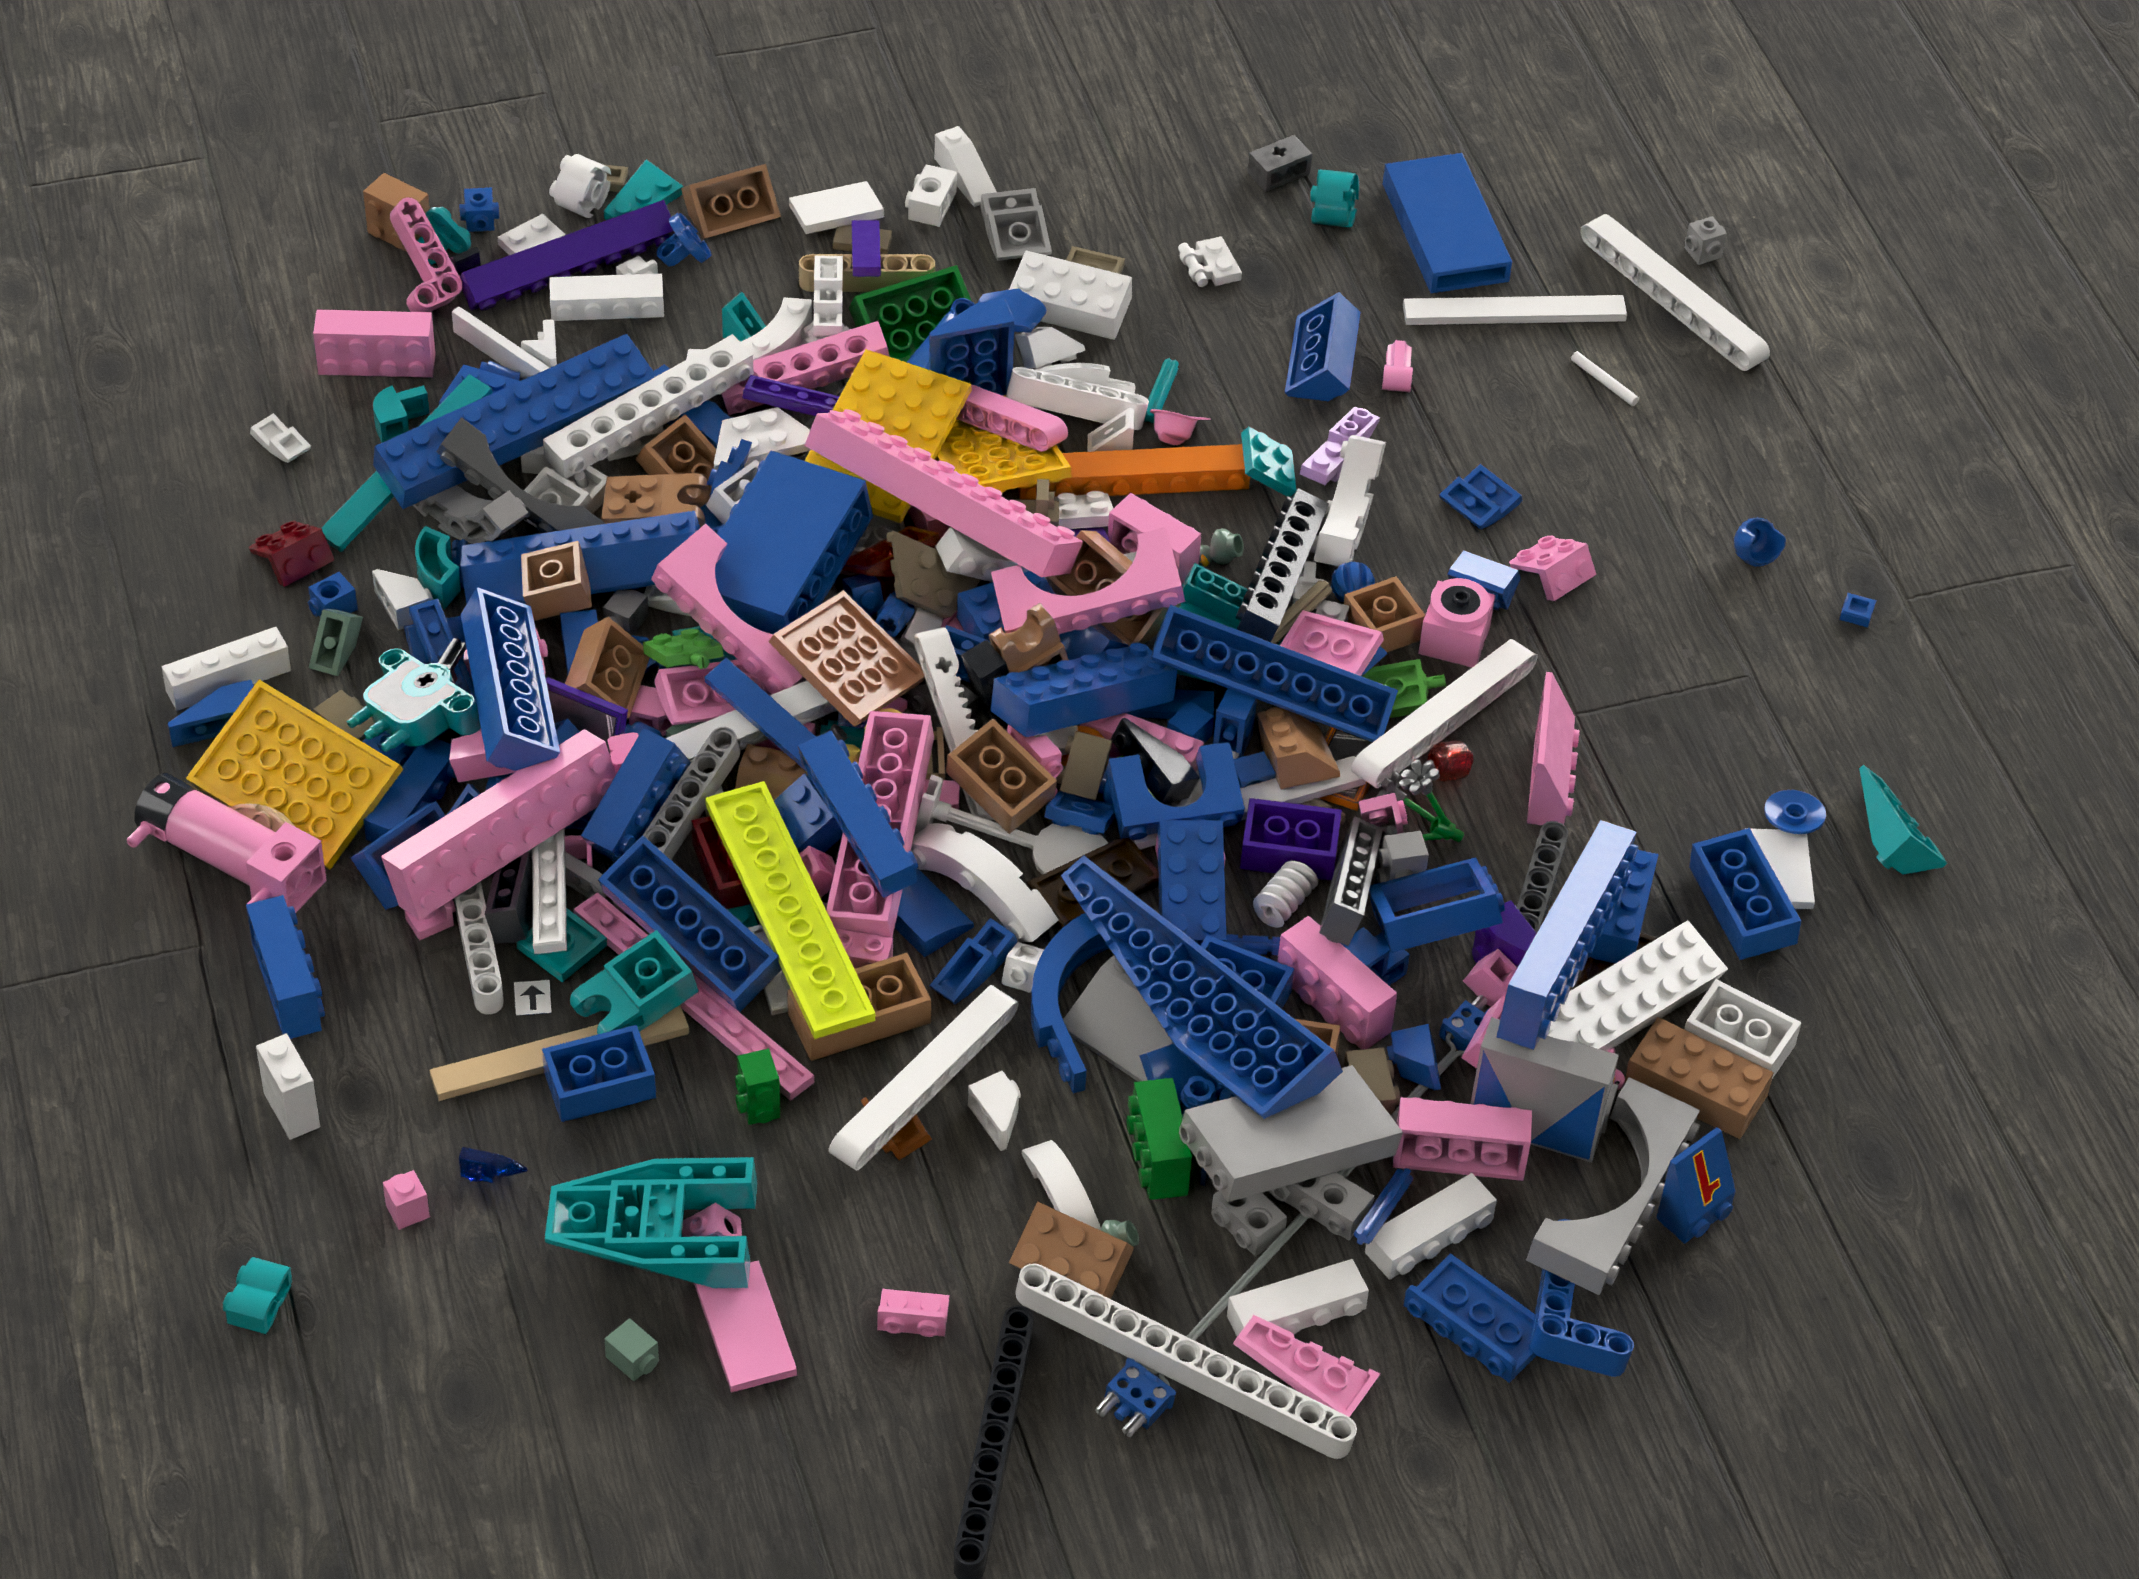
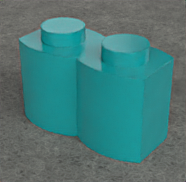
M252 1257L246 1266L243 1265L239 1269L236 1279L237 1286L233 1292H228L225 1296L223 1311L226 1312L227 1324L266 1334L271 1328L278 1309L284 1302L291 1287V1268Z

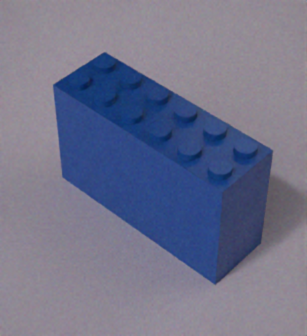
M771 450L766 459L759 463L753 480L746 484L742 498L738 504L732 507L729 519L724 527H720L717 535L727 543L721 559L716 563L715 579L721 597L730 610L748 625L763 632L774 634L821 605L873 518L866 481Z

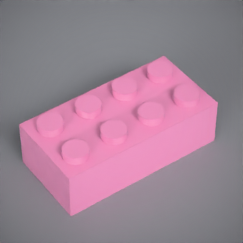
M316 311L313 336L318 375L433 378L436 353L432 312Z
M1307 916L1281 934L1278 962L1294 968L1292 989L1300 995L1306 1004H1311L1329 1024L1340 1025V1031L1350 1043L1356 1044L1361 1050L1368 1049L1391 1033L1397 992L1341 943L1332 942L1320 934L1321 926L1310 916Z
M1401 1097L1397 1125L1403 1134L1396 1155L1393 1156V1168H1408L1411 1170L1461 1175L1473 1173L1474 1176L1524 1180L1531 1144L1532 1110Z

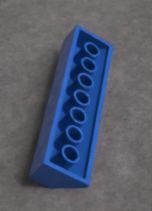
M694 510L462 545L461 571L466 603H468L478 587L526 604L523 598L521 554L574 541H579L591 594L655 585L651 578L657 564L700 529L696 512Z
M477 587L461 613V620L486 760L496 767L517 771L557 758L560 754V748L532 608L529 605Z
M1173 605L1169 606L1162 620L1151 659L1371 742H1374L1384 734L1398 692L1397 689Z

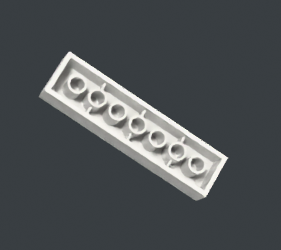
M1687 920L1569 991L1565 1004H1561L1556 1021H1551L1547 1036L1574 1041L1608 1051L1653 1024L1657 1017L1663 1018L1708 990L1714 981L1718 980L1728 968Z

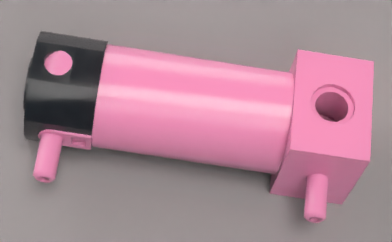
M169 773L159 774L152 779L138 799L135 809V823L138 828L127 838V843L131 847H137L149 834L168 844L175 845L249 885L252 899L247 904L284 895L287 907L293 906L296 913L327 881L321 840L287 822L275 832L203 794L201 790Z

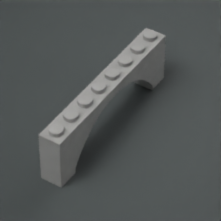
M1629 1077L1617 1096L1610 1119L1619 1124L1634 1147L1641 1170L1640 1189L1626 1203L1602 1215L1570 1221H1553L1545 1218L1533 1238L1526 1261L1597 1295L1601 1294L1606 1284L1612 1286L1620 1270V1267L1616 1265L1618 1262L1624 1265L1632 1246L1628 1245L1629 1242L1636 1244L1644 1227L1640 1224L1641 1221L1645 1223L1649 1221L1655 1205L1652 1204L1653 1200L1658 1203L1661 1200L1664 1189L1663 1182L1666 1180L1670 1160L1689 1147V1144L1686 1143L1687 1140L1690 1142L1694 1141L1700 1128V1124L1696 1123L1700 1110Z

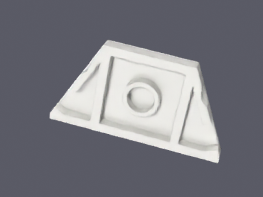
M778 407L722 420L714 459V469L718 470L721 461H728L732 447L738 448L741 439L752 442L751 451L744 467L754 460H757L759 463L765 460L771 450L787 456L810 451L811 449L804 446L810 429Z

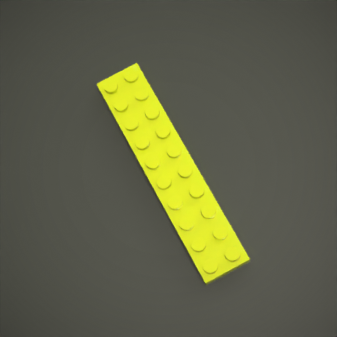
M765 781L706 797V808L773 951L779 955L778 962L814 1039L875 1021L876 1013Z

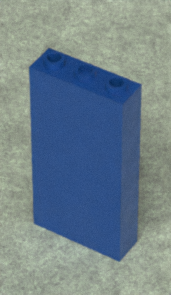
M1463 153L1385 164L1383 187L1430 293L1509 282L1512 267L1511 257Z

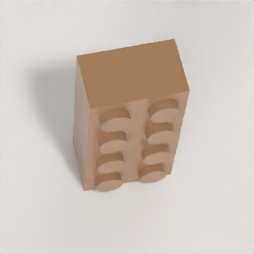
M908 953L855 968L876 1016L875 1021L814 1039L792 990H787L788 1015L811 1061L931 1023V998Z
M1657 1017L1629 1060L1625 1083L1630 1077L1700 1110L1697 1119L1741 1139L1768 1096L1774 1072Z

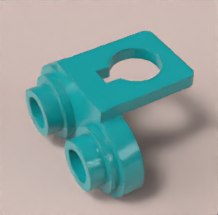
M432 207L425 213L445 251L450 248L455 253H461L470 249L471 235L469 231L459 227L451 218V213L446 208ZM421 236L417 241L424 243V239ZM428 259L431 265L436 263L433 259Z

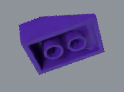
M1511 900L1505 902V911L1501 912L1502 924L1475 931L1472 956L1476 963L1496 949H1499L1518 968L1537 933Z

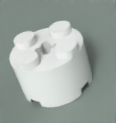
M575 154L572 157L566 155L561 161V171L557 180L552 183L549 194L554 197L555 203L558 206L590 218L593 216L590 214L592 209L596 208L599 210L608 195L611 182L606 180L607 173L611 175V170L609 167L582 155Z

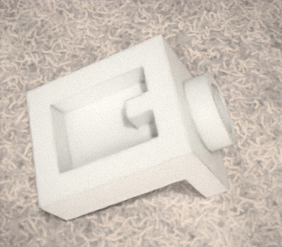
M637 256L616 266V275L658 274L657 262L655 260L645 262L640 256Z
M1017 942L1006 956L1002 984L1025 992H1031L1035 969L1044 949Z

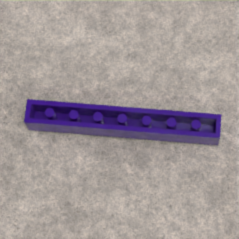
M661 200L464 271L460 276L463 294L471 311L477 308L484 311L494 307L499 300L506 299V302L519 298L522 295L521 292L527 290L537 292L547 287L546 283L550 282V277H572L571 274L579 271L582 274H586L597 268L596 265L604 262L607 265L614 264L622 259L621 256L628 253L636 256L646 251V247L655 244L656 247H659L675 233L669 223L671 215L665 201Z

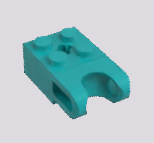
M655 930L606 963L603 971L576 988L570 996V1005L579 1015L584 1017L599 1011L610 1012L598 1024L597 1035L637 1025L640 1032L698 993L699 990L690 968L662 935Z

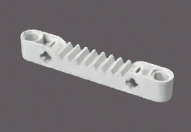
M942 627L916 633L914 635V642L949 750L952 752L978 730H974L975 720L970 719L971 709L966 708L968 699L963 698L964 688L959 687L961 679L956 676L959 662L948 630ZM963 789L971 814L991 821L994 820Z

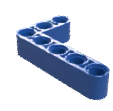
M1561 1219V1220H1558V1221H1570V1220H1568V1219ZM1542 1268L1530 1348L1533 1353L1547 1360L1607 1376L1616 1377L1622 1375L1625 1372L1634 1348V1342L1631 1337L1617 1330L1570 1318L1575 1284Z

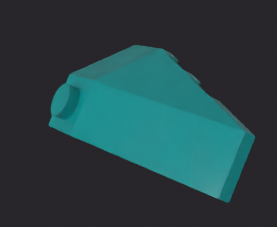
M1865 765L1861 766L1859 771L1871 839L1879 852L1876 856L1879 862L1887 869L1893 867L1902 875L1943 868L1948 864L1929 837L1925 838L1917 829L1919 826L1917 821L1901 807L1902 803L1883 779Z

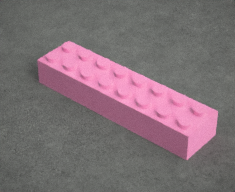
M870 711L858 762L863 774L862 781L865 785L869 783L872 786L877 797L875 802L878 807H885L891 820L889 825L892 829L897 828L900 831L905 843L903 847L908 852L911 851L934 741L931 716ZM843 833L826 911L834 927L837 929L893 938L902 890L883 898Z
M582 730L559 745L560 754L557 758L518 770L382 855L381 858L399 907L420 920L597 808L616 776L606 742L587 730Z

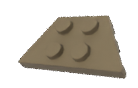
M895 531L887 533V542H892L894 560H890L892 573L895 576L896 598L944 619L952 617L957 610L958 593L975 588L981 579L948 572L936 549Z

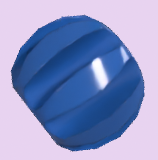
M1348 562L1339 565L1332 574L1331 579L1332 591L1335 597L1342 603H1344L1345 594L1375 584V578L1370 568L1364 563Z

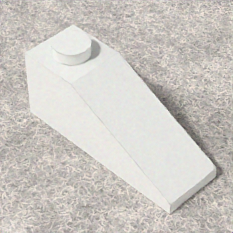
M959 126L935 134L934 159L942 168L957 172V187L974 207L979 206L982 194L995 193L996 189L972 141Z

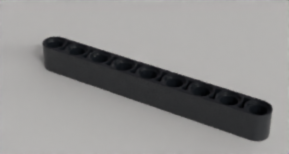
M1022 1305L1008 1308L1003 1316L954 1547L953 1568L954 1574L958 1579H981L986 1568L1033 1340L1034 1315L1030 1309ZM997 1411H1002V1412H1005V1413H1004V1414H998V1413H995V1412H997ZM991 1440H997V1441H999V1442H998V1443H992V1442H989V1441H991ZM990 1469V1470H993V1471H992V1472H985V1471H982V1470ZM977 1499H986L988 1501L980 1502ZM977 1528L982 1531L973 1532L970 1529ZM971 1558L976 1561L966 1562L964 1561V1559Z

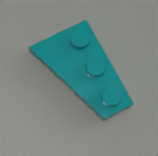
M645 160L604 210V219L609 220L664 200L667 205L683 195L681 190L683 185L648 160Z

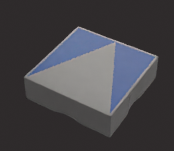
M1491 1017L1480 1048L1470 1104L1532 1110L1531 1145L1592 1163L1602 1134L1608 1108L1607 1099L1613 1084L1619 1055L1574 1041L1561 1040L1547 1036L1546 1039L1540 1038L1533 1050L1497 1038L1500 1020Z

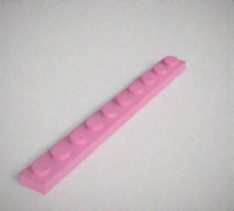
M598 892L574 908L575 915L607 937V945L618 955L648 936V934ZM693 973L699 992L680 1004L686 1013L737 1056L769 1048L780 1079V1093L790 1101L814 1083V1075Z

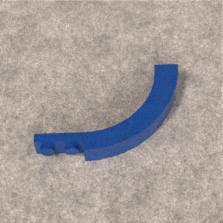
M1086 913L1069 922L1046 946L1035 969L1031 994V1024L1038 1048L1048 1046L1051 1057H1056L1059 1062V1073L1064 1083L1068 1082L1073 1094L1085 1090L1087 1071L1063 1021L1058 1000L1071 974L1089 958L1109 949Z

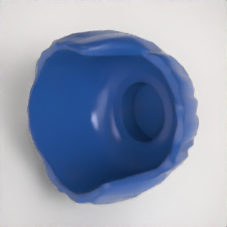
M1758 517L1744 521L1734 537V548L1737 556L1745 563L1754 567L1764 566L1776 560L1786 545L1785 536L1774 528L1773 523Z

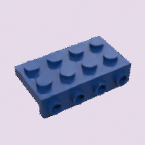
M1451 1253L1417 1287L1411 1285L1406 1290L1403 1306L1407 1308L1411 1315L1424 1320L1440 1336L1450 1339L1466 1355L1474 1357L1484 1364L1495 1376H1500L1510 1383L1537 1356L1530 1348L1535 1314Z

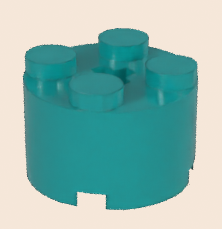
M1318 170L1317 186H1312L1310 195L1311 202H1315L1311 217L1312 224L1338 227L1353 226L1357 213V208H1354L1355 199L1359 200V177L1356 173Z

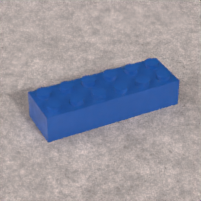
M1133 643L1127 647L1108 649L1106 652L1094 655L1087 654L1081 658L1069 661L1061 660L1056 664L1036 666L1031 670L1011 672L1006 676L994 678L991 712L1024 737H1030L1171 702L1174 700L1178 669L1152 660L1153 651L1147 645Z
M643 835L598 879L603 892L649 934L657 930L690 970L739 1012L782 970L778 962L779 955Z

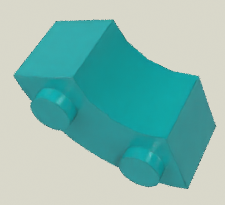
M424 526L418 535L415 545L418 581L423 589H429L433 600L438 598L442 609L445 610L461 591L459 566L452 562L450 536Z

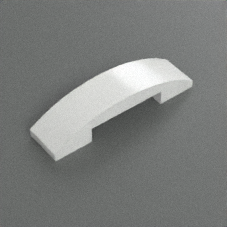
M1050 1140L1023 1149L1022 1156L1034 1179L1039 1178L1055 1210L1101 1230L1092 1204L1079 1177L1057 1144Z

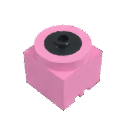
M1454 578L1443 582L1437 581L1423 621L1418 654L1468 667H1474L1478 664L1481 650H1483L1491 625L1495 595L1488 593L1481 585L1468 579Z

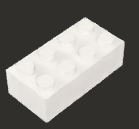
M1026 250L1009 289L1019 288L1030 296L1039 299L1047 310L1046 315L1041 320L1042 322L1115 340L1132 299V277Z

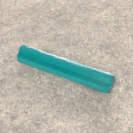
M1170 358L1164 360L1148 398L1149 403L1144 419L1145 422L1154 423V414L1150 412L1151 409L1162 410L1178 371L1179 363L1177 360H1171Z

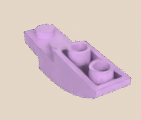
M1354 407L1329 431L1328 440L1302 464L1300 475L1323 485H1326L1330 480L1336 482L1340 477L1344 458H1340L1343 441H1348L1351 435L1370 438L1380 417L1371 414L1366 409Z

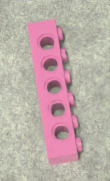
M876 321L754 360L753 375L813 389L826 386L841 379L850 378L865 349L889 357L890 355L879 322ZM748 379L740 381L721 393L728 415L742 413L747 409L763 405V403L742 398Z

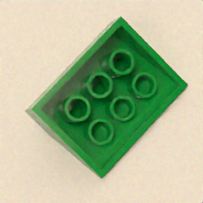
M955 265L857 295L848 308L856 328L878 321L890 357L907 362L929 336V332L933 331L948 313L953 302L959 298H966L968 300H971L959 268Z

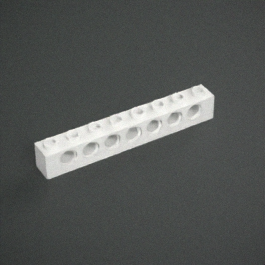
M733 334L543 439L545 459L566 479L582 472L597 461L604 460L608 455L622 447L629 446L640 437L652 433L656 428L677 419L681 414L700 406L706 400L723 393L726 389L740 381L748 379L750 375L754 374L753 354Z

